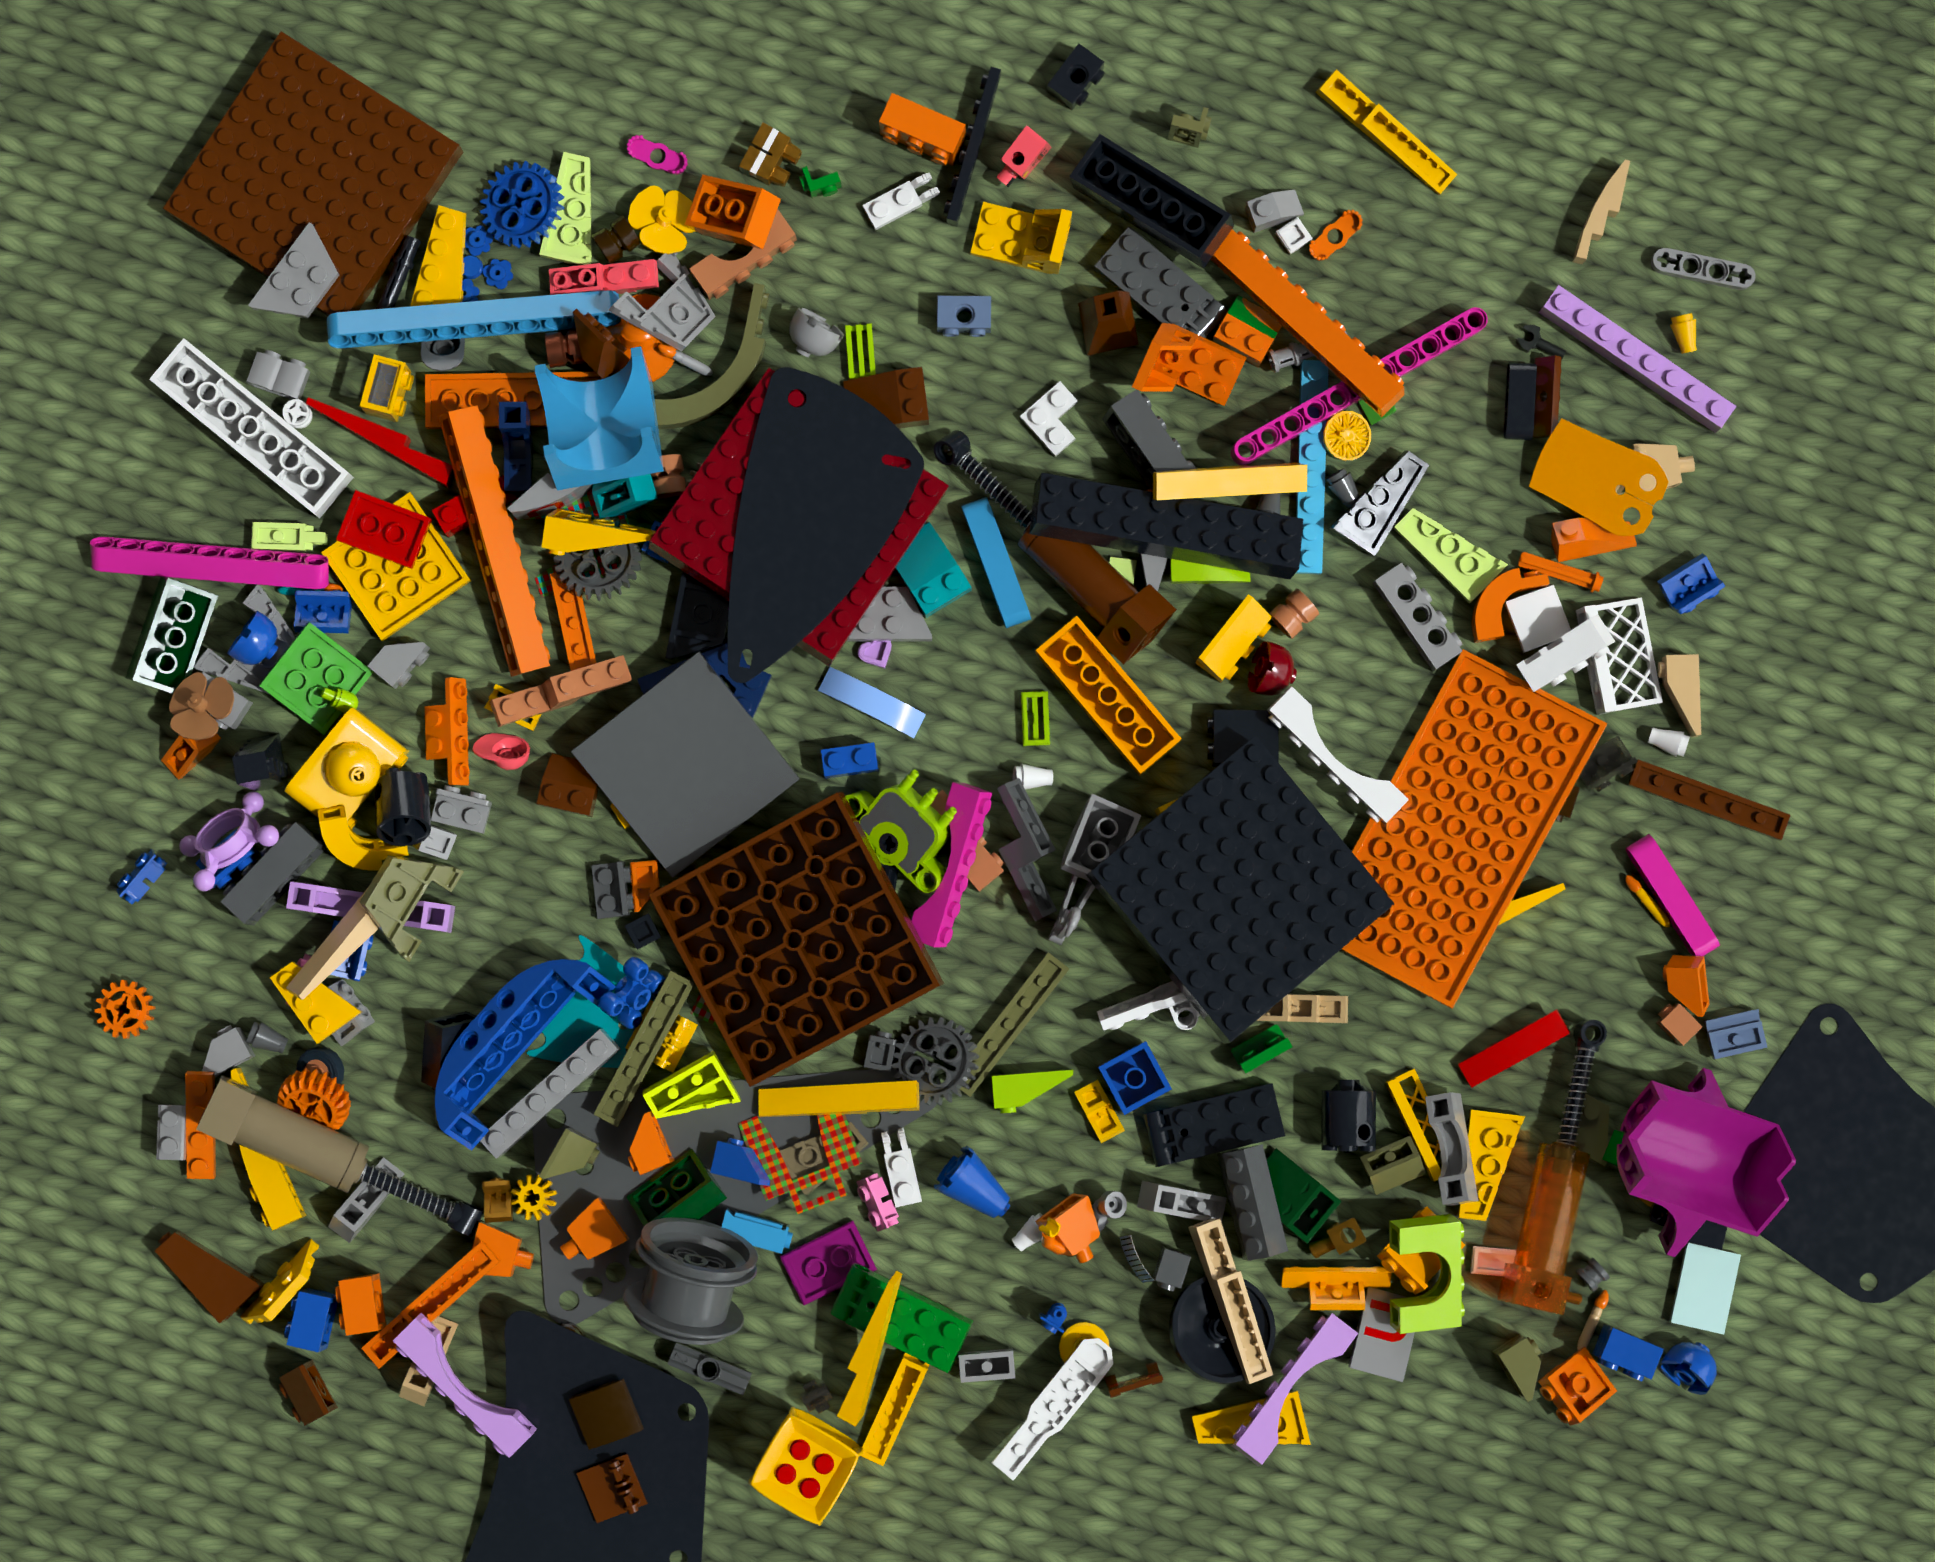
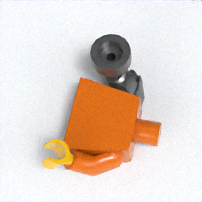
M1106 1191L1091 1205L1088 1195L1071 1194L1035 1221L1039 1231L1042 1232V1246L1057 1255H1076L1079 1263L1091 1260L1093 1253L1089 1244L1099 1238L1100 1232L1109 1222L1107 1217L1116 1219L1125 1213L1127 1208L1125 1196L1121 1192Z

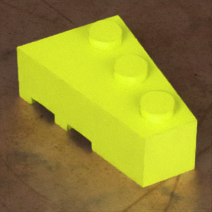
M714 1050L643 1090V1097L656 1119L693 1110L741 1102L737 1090Z

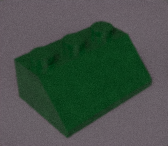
M690 1149L628 1195L627 1199L643 1226H645L647 1223L661 1218H690L699 1220L727 1199V1197L695 1151Z

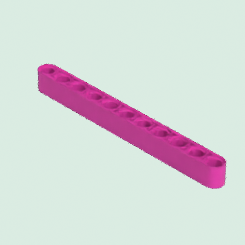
M1477 307L1461 313L1380 359L1385 365L1383 368L1388 373L1392 374L1394 372L1401 378L1478 334L1488 322L1487 314L1483 309ZM1468 316L1477 318L1479 322L1477 328L1469 325ZM1445 329L1453 330L1456 334V340H1449L1445 336ZM1422 342L1431 343L1433 353H1426L1422 348ZM1401 354L1407 355L1410 358V366H1404L1400 363L1399 356ZM1341 381L1239 439L1231 449V458L1238 465L1249 464L1362 399ZM1332 393H1337L1341 396V405H1335L1331 402L1330 395ZM1309 406L1316 407L1319 410V418L1310 417L1307 408ZM1286 419L1293 420L1297 426L1296 431L1287 430L1284 421ZM1263 432L1270 433L1274 439L1273 444H1265L1261 439V434ZM1240 445L1247 446L1251 451L1250 457H1242L1238 452V447Z

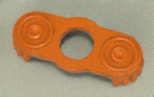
M1347 210V212H1343V215L1335 223L1326 226L1323 233L1315 241L1312 240L1309 245V252L1312 258L1323 261L1328 259L1336 250L1343 248L1348 239L1360 230L1363 221L1361 215L1357 211L1355 212V210ZM1333 229L1339 230L1343 236L1342 241L1338 244L1329 242L1327 238L1329 231Z

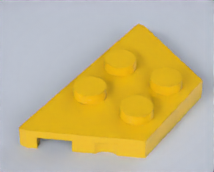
M310 1238L290 1262L283 1263L277 1271L276 1278L271 1283L267 1282L263 1285L258 1293L259 1297L242 1314L241 1318L248 1324H252L253 1321L257 1323L272 1321L308 1281L311 1273L310 1270L315 1261V1258L311 1255L318 1250L319 1244Z

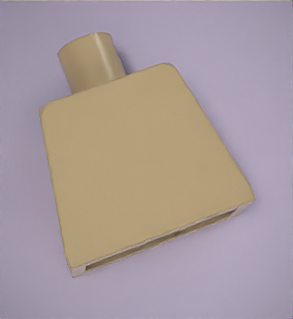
M1633 444L1629 448L1634 450L1638 447H1644L1647 451L1645 455L1659 463L1668 479L1666 490L1682 483L1681 473L1695 471L1693 456L1678 457L1676 445ZM1651 474L1643 475L1639 481L1641 489L1644 491L1653 490L1656 487L1655 477Z

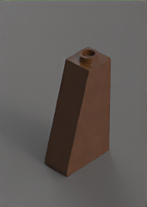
M169 1231L157 1242L160 1245L155 1250L158 1256L219 1324L230 1318L264 1285L261 1280L181 1231L174 1232L173 1234Z

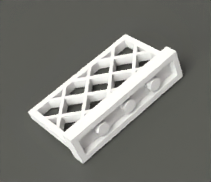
M1642 598L1584 606L1576 610L1579 625L1597 615L1598 611L1607 610L1615 617L1606 628L1611 636L1620 642L1613 653L1608 652L1597 660L1594 656L1586 660L1596 715L1663 703ZM1635 605L1637 617L1633 623L1621 615L1626 606ZM1619 607H1620V609H1619L1618 612L1613 609V608H1619ZM1618 619L1630 627L1623 638L1611 630ZM1633 630L1642 637V644L1638 649L1627 642ZM1623 645L1635 653L1629 664L1617 657ZM1638 657L1647 662L1648 669L1644 675L1632 668ZM1613 661L1625 668L1619 679L1610 674L1609 667ZM1628 672L1640 679L1634 690H1631L1622 683ZM1643 683L1652 688L1654 699L1645 700L1637 694ZM1618 687L1630 694L1625 704L1616 705L1614 694ZM1635 698L1638 702H1632V700Z

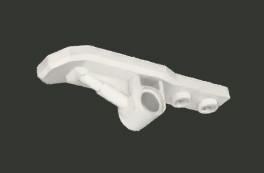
M1173 981L1163 984L1148 993L1097 1011L1103 1030L1118 1029L1125 1022L1134 1019H1145L1150 1013L1165 1008L1170 1009L1176 1026L1182 1030H1189L1195 1027L1200 1016ZM1184 1010L1190 1011V1014L1186 1017L1178 1016Z
M1099 1338L1084 1339L1031 1404L1025 1422L991 1463L1013 1481L1046 1439L1062 1430L1113 1365L1112 1349Z

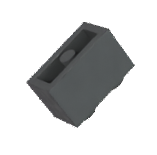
M1162 1246L1153 1274V1278L1158 1281V1287L1174 1291L1175 1287L1182 1288L1191 1256Z

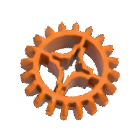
M307 1068L302 1072L296 1070L295 1073L285 1079L278 1091V1105L333 1130H339L349 1116L351 1107L349 1092L344 1091V1084L336 1083V1077H328L327 1072L320 1074L317 1069L310 1072Z

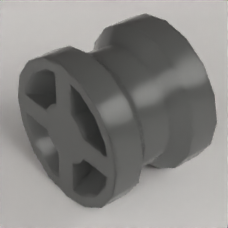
M1593 1257L1588 1260V1264L1584 1268L1576 1270L1577 1275L1593 1292L1598 1289L1599 1283L1610 1278L1608 1273Z

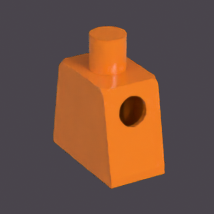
M598 1197L566 1228L572 1238L560 1246V1249L568 1260L580 1252L589 1260L628 1241L629 1237L603 1200Z
M479 1222L472 1249L481 1241H484L500 1260L486 1275L511 1277L514 1274L515 1266L531 1269L534 1253L520 1250L522 1238L489 1223Z

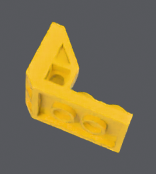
M983 202L970 255L1047 274H1059L1071 225L1072 211L1065 209H1036L1034 214Z

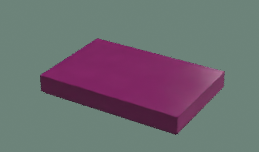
M854 1220L780 1256L803 1305L841 1288L853 1263L860 1264L871 1271L877 1270Z

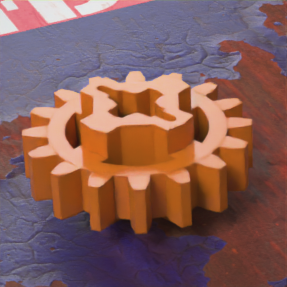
M121 980L120 987L115 982L110 983L111 991L102 989L101 991L105 997L103 999H96V1002L101 1004V1008L95 1009L94 1012L101 1013L102 1016L97 1020V1023L106 1024L103 1029L104 1032L113 1030L112 1037L118 1038L121 1032L123 1039H129L130 1032L134 1036H139V1028L143 1030L149 1028L145 1023L146 1020H154V1017L149 1015V1011L155 1010L156 1006L149 1005L148 1003L153 999V996L144 995L147 990L146 987L137 989L138 982L132 981L129 987L127 980ZM125 991L120 999L112 1000L116 994ZM137 997L141 1002L142 1009H139L138 1004L136 1002ZM121 1005H126L130 1009L129 1014H124L120 1010ZM108 1010H111L112 1015L114 1017L113 1022L109 1017ZM138 1019L134 1025L125 1028L130 1020Z

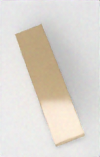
M1624 160L1593 205L1579 236L1572 262L1583 264L1586 261L1591 240L1599 241L1603 236L1607 216L1615 218L1619 213L1630 165L1629 160Z
M1287 994L1257 1021L1348 1023V996Z

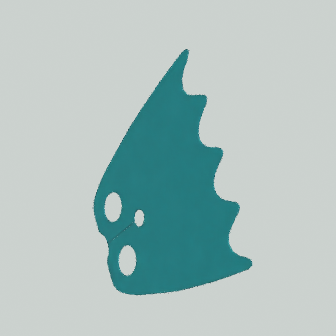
M579 935V940L584 948V956L578 961L586 962L617 986L618 982L626 977L623 972L624 966L592 941ZM577 992L542 1031L546 1037L544 1045L538 1049L528 1051L527 1055L564 1062L599 1029H604L621 1049L601 1067L619 1068L627 1053L625 1047L634 1030L628 1028L621 1030L618 1026L617 1016L607 1015L598 1006ZM651 993L650 1000L654 1001L656 997ZM647 1005L639 1011L642 1012L643 1010H645Z

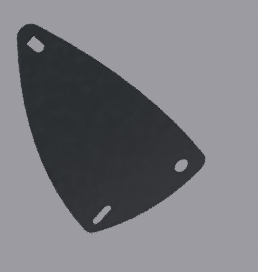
M789 367L776 370L770 379L751 447L737 520L728 615V674L737 683L750 681L788 653L811 633L844 599L888 540L901 518L924 469L923 457L895 424L875 407L856 394L831 381ZM799 389L806 394V403L802 407H793L788 402V395L792 390ZM884 455L907 458L910 460L911 466L904 469L885 465L882 462V457ZM745 649H749L752 652L750 669L739 667L741 654Z

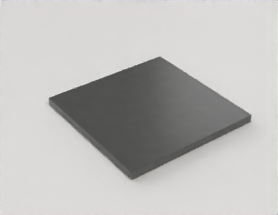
M700 651L571 751L672 878L800 779Z

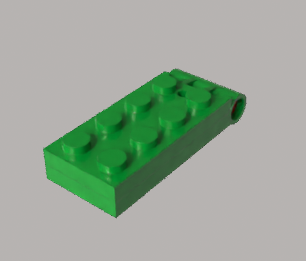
M853 1263L830 1313L834 1317L845 1321L846 1324L865 1332L890 1279L860 1264ZM899 1285L884 1342L948 1373L954 1365L973 1320ZM870 1301L874 1303V1307L870 1305Z

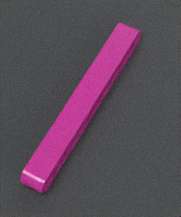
M96 537L90 541L91 568L100 572L305 589H323L329 585L328 558L320 554L115 537Z

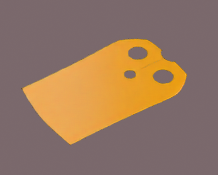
M1561 418L1541 451L1529 487L1572 509L1617 536H1634L1644 533L1654 517L1652 515V505L1662 500L1668 485V479L1655 459L1603 438ZM1645 474H1651L1656 479V487L1651 491H1644L1640 487V478ZM1617 485L1625 487L1624 494L1619 495L1616 493ZM1630 507L1636 508L1640 513V519L1634 525L1627 524L1623 519L1624 511Z

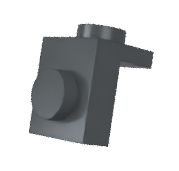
M876 1031L875 1036L869 1035L864 1067L891 1072L897 1041L891 1039V1033Z

